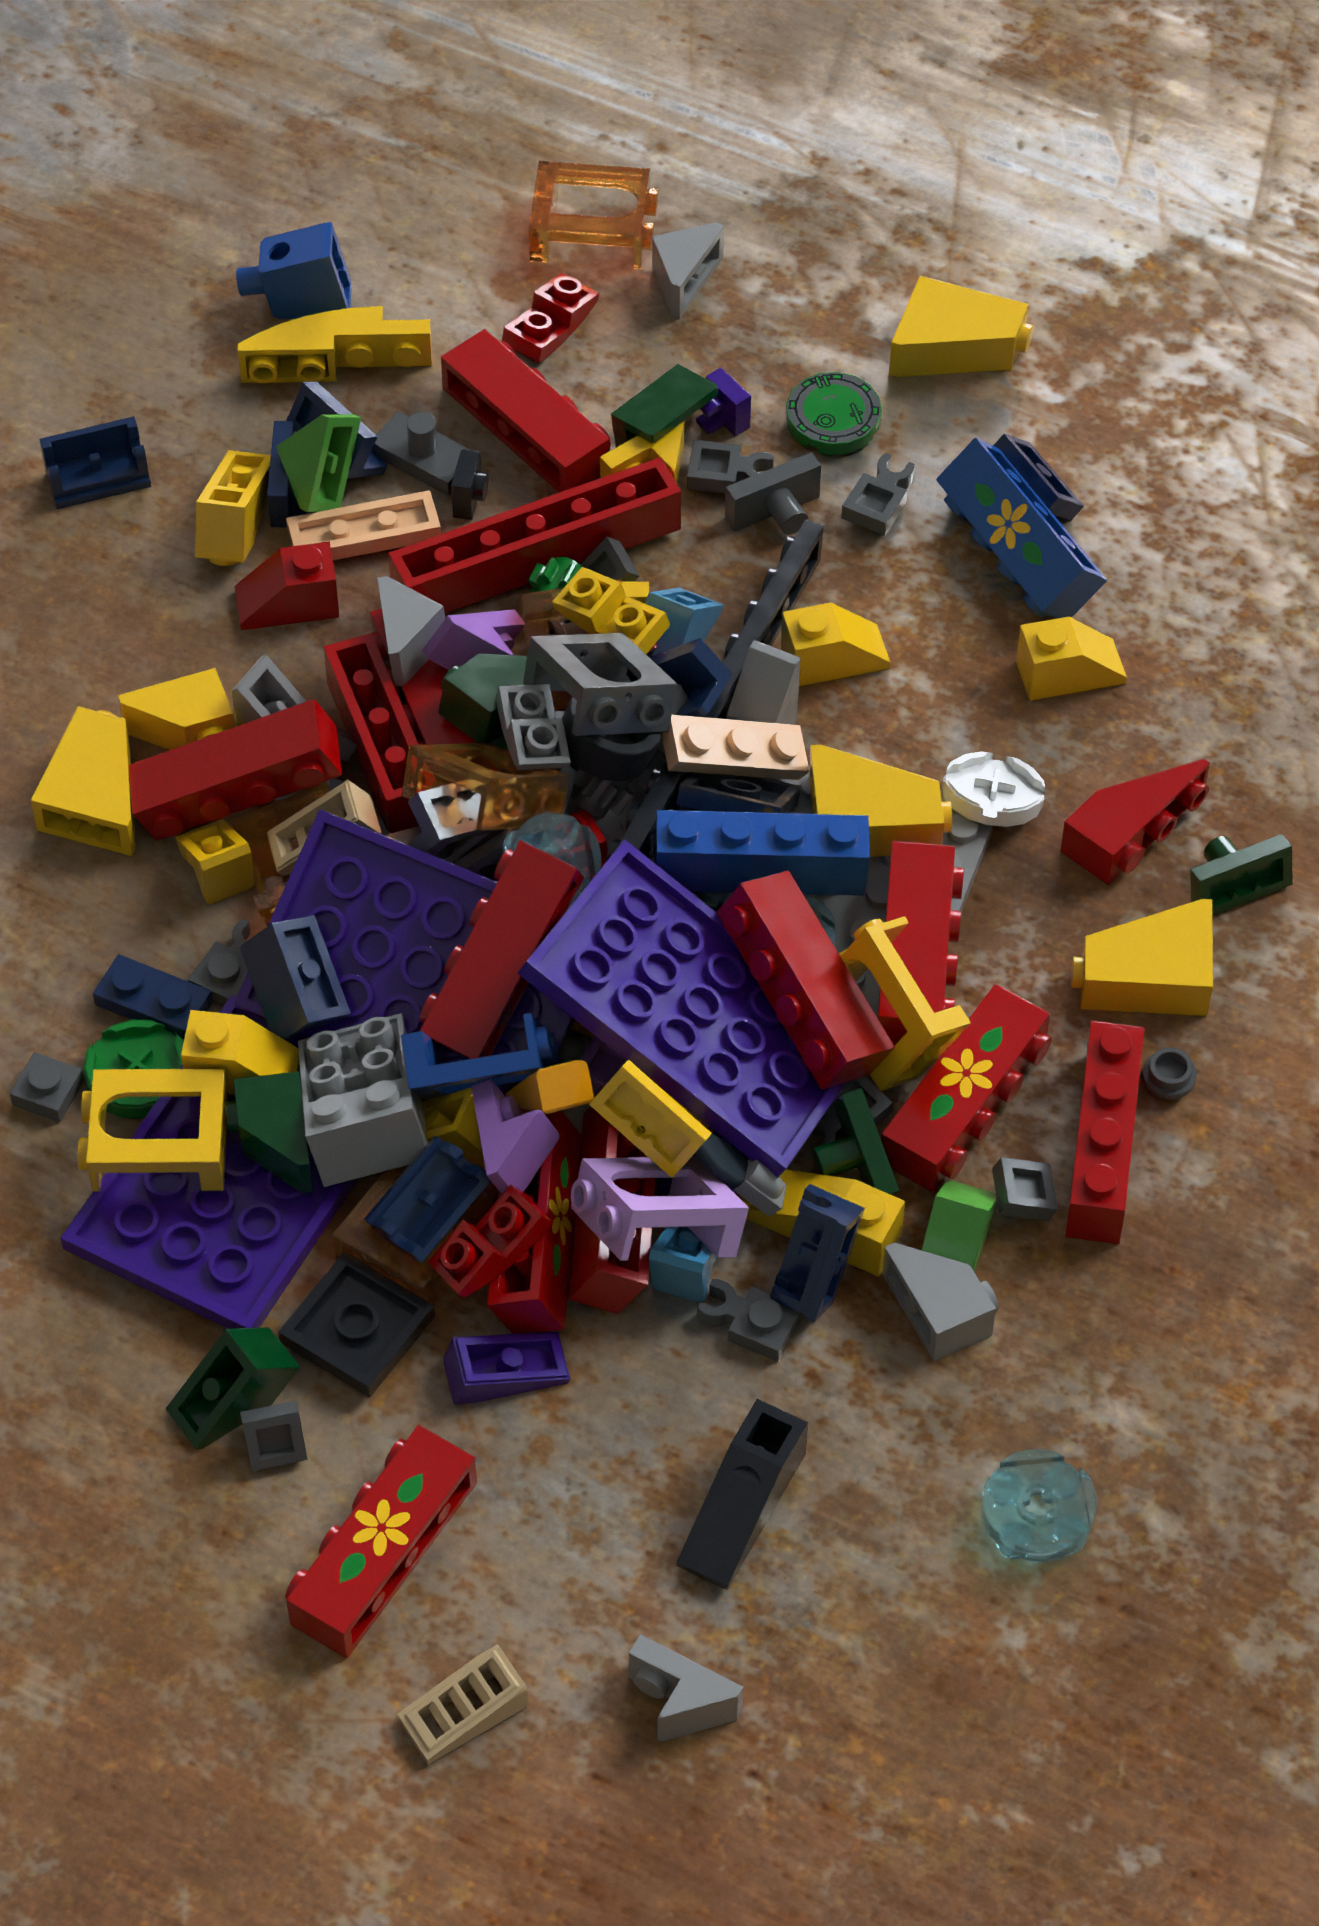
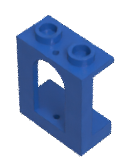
M532 1013L523 1014L528 1050L445 1064L441 1062L439 1044L426 1033L420 1031L402 1034L401 1039L408 1087L424 1100H430L471 1088V1086L492 1079L498 1088L518 1085L539 1069L559 1064L554 1032H549L548 1026H544Z

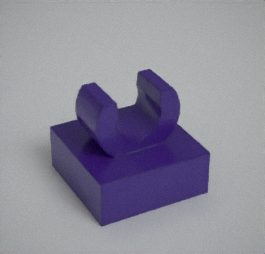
M720 367L706 376V379L717 384L718 395L700 408L704 414L696 418V423L708 434L715 432L723 425L736 437L750 428L751 395Z

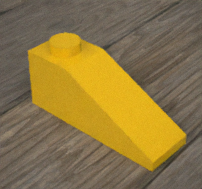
M228 450L196 501L195 557L209 559L211 563L220 566L235 565L238 562L244 563L254 545L266 502L271 455Z
M785 1170L780 1175L783 1182L787 1184L781 1210L771 1216H767L742 1196L737 1195L749 1207L747 1220L791 1238L799 1213L798 1207L804 1190L809 1184L864 1207L865 1210L847 1263L878 1277L883 1267L884 1247L894 1242L897 1243L902 1235L905 1201L856 1179Z

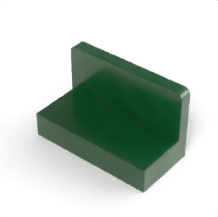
M677 364L611 413L616 447L636 436H640L651 443L656 442L718 395L717 384Z

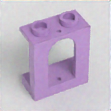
M692 1156L673 1177L668 1196L652 1197L629 1193L619 1188L613 1182L616 1179L671 1178L649 1157L582 1158L578 1179L573 1183L571 1189V1209L620 1261L628 1260L635 1229L650 1227H688L717 1258L737 1256L749 1207L721 1179L712 1174L696 1156Z

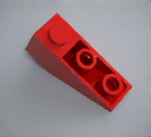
M1201 759L1097 790L1064 821L1060 852L1107 885L1112 883L1122 872L1126 874L1132 872L1143 858L1145 850L1155 840L1159 843L1164 841L1174 829L1177 819L1187 809L1190 812L1195 811L1205 800L1209 791V786L1206 785L1210 762Z

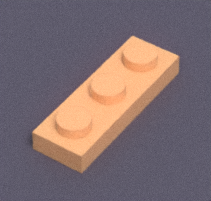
M430 490L286 518L291 546L330 541L333 560L405 547L441 534V526Z
M672 715L669 731L662 732L661 734L668 771L800 780L810 772L800 725Z

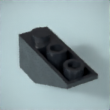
M758 1398L756 1399L727 1450L678 1557L676 1566L725 1590L729 1589L806 1455L807 1421Z

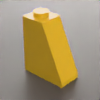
M919 276L891 341L889 375L906 377L1012 370L1018 353H1027L1031 343L1034 326L1027 324L1029 304Z
M77 707L31 799L37 831L133 856L136 850V837L129 775L131 751L125 718L117 717L115 714L105 710L94 711Z
M821 744L811 745L809 782L812 813L868 815L870 857L891 856L892 841L942 845L943 833L952 832L951 802H942L940 782L938 780Z
M1200 899L1085 936L1082 957L1073 956L1071 969V988H1081L1080 1009L1207 1016L1213 990L1212 899Z

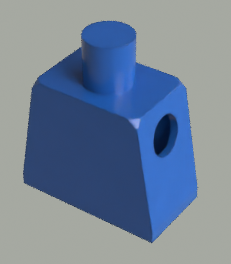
M332 222L266 237L260 242L259 265L237 268L236 281L240 296L265 294L272 315L278 319H297L317 313L351 308L352 281Z

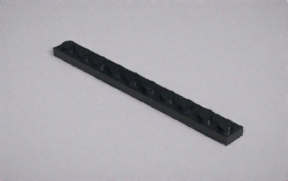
M805 519L796 536H788L778 568L771 567L768 570L759 601L752 600L747 607L743 629L740 634L733 632L729 638L723 664L729 669L732 676L709 713L705 716L706 718L726 719L752 642L756 640L772 647L782 629V612L793 610L821 560L824 525ZM667 761L662 769L656 767L653 770L648 781L646 798L642 804L636 802L631 808L626 823V832L622 839L615 838L612 841L605 863L624 840L629 842L647 858L652 859L657 810H680L681 806L676 805L679 785L693 772L668 771Z

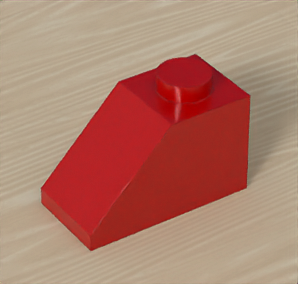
M330 541L279 548L234 586L241 630L339 617L337 584Z

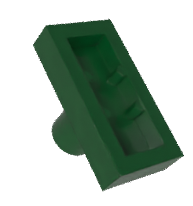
M1280 834L1238 850L1228 837L1219 836L1211 840L1204 849V858L1208 862L1190 869L1191 902L1200 899H1212L1213 916L1293 885L1292 845Z
M862 1088L841 1095L834 1103L846 1137L812 1148L813 1159L819 1174L834 1176L857 1168L863 1183L894 1196L900 1190Z

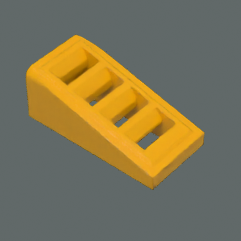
M574 1060L539 1069L506 1093V1097L512 1095L515 1098L519 1108L529 1111L541 1110L544 1114L588 1104L594 1099L588 1065L583 1060Z

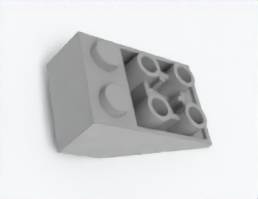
M402 1013L389 1017H374L362 1024L336 1031H322L309 1038L298 1040L305 1136L324 1187L410 1165L428 1144L420 1096L408 1087L401 1035L407 1033Z

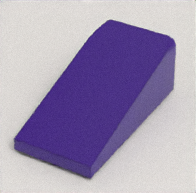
M558 1331L453 1337L443 1359L454 1404L477 1403L563 1385L570 1381Z

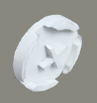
M976 752L962 755L950 762L943 779V797L946 802H951V807L954 811L969 820L991 826L1009 827L1021 825L1036 818L1043 807L1044 780L1033 767L1017 758L1006 756V761L1003 762L993 760V753Z

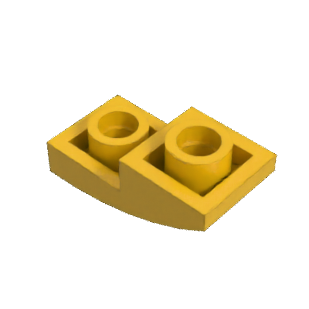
M581 567L552 601L557 611L589 634L624 633L645 654L649 652L670 627L666 612L626 596L621 582Z

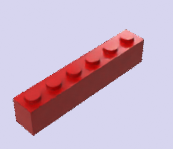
M659 457L388 553L390 578L422 595L427 594L429 599L444 606V613H448L529 584L527 581L536 564L539 563L547 566L550 558L567 557L581 564L606 537L620 541L624 549H628L681 530V490L663 460Z

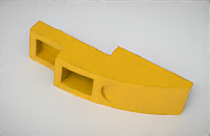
M383 306L332 310L281 323L238 343L241 383L337 382V367L432 366L430 319L384 320Z

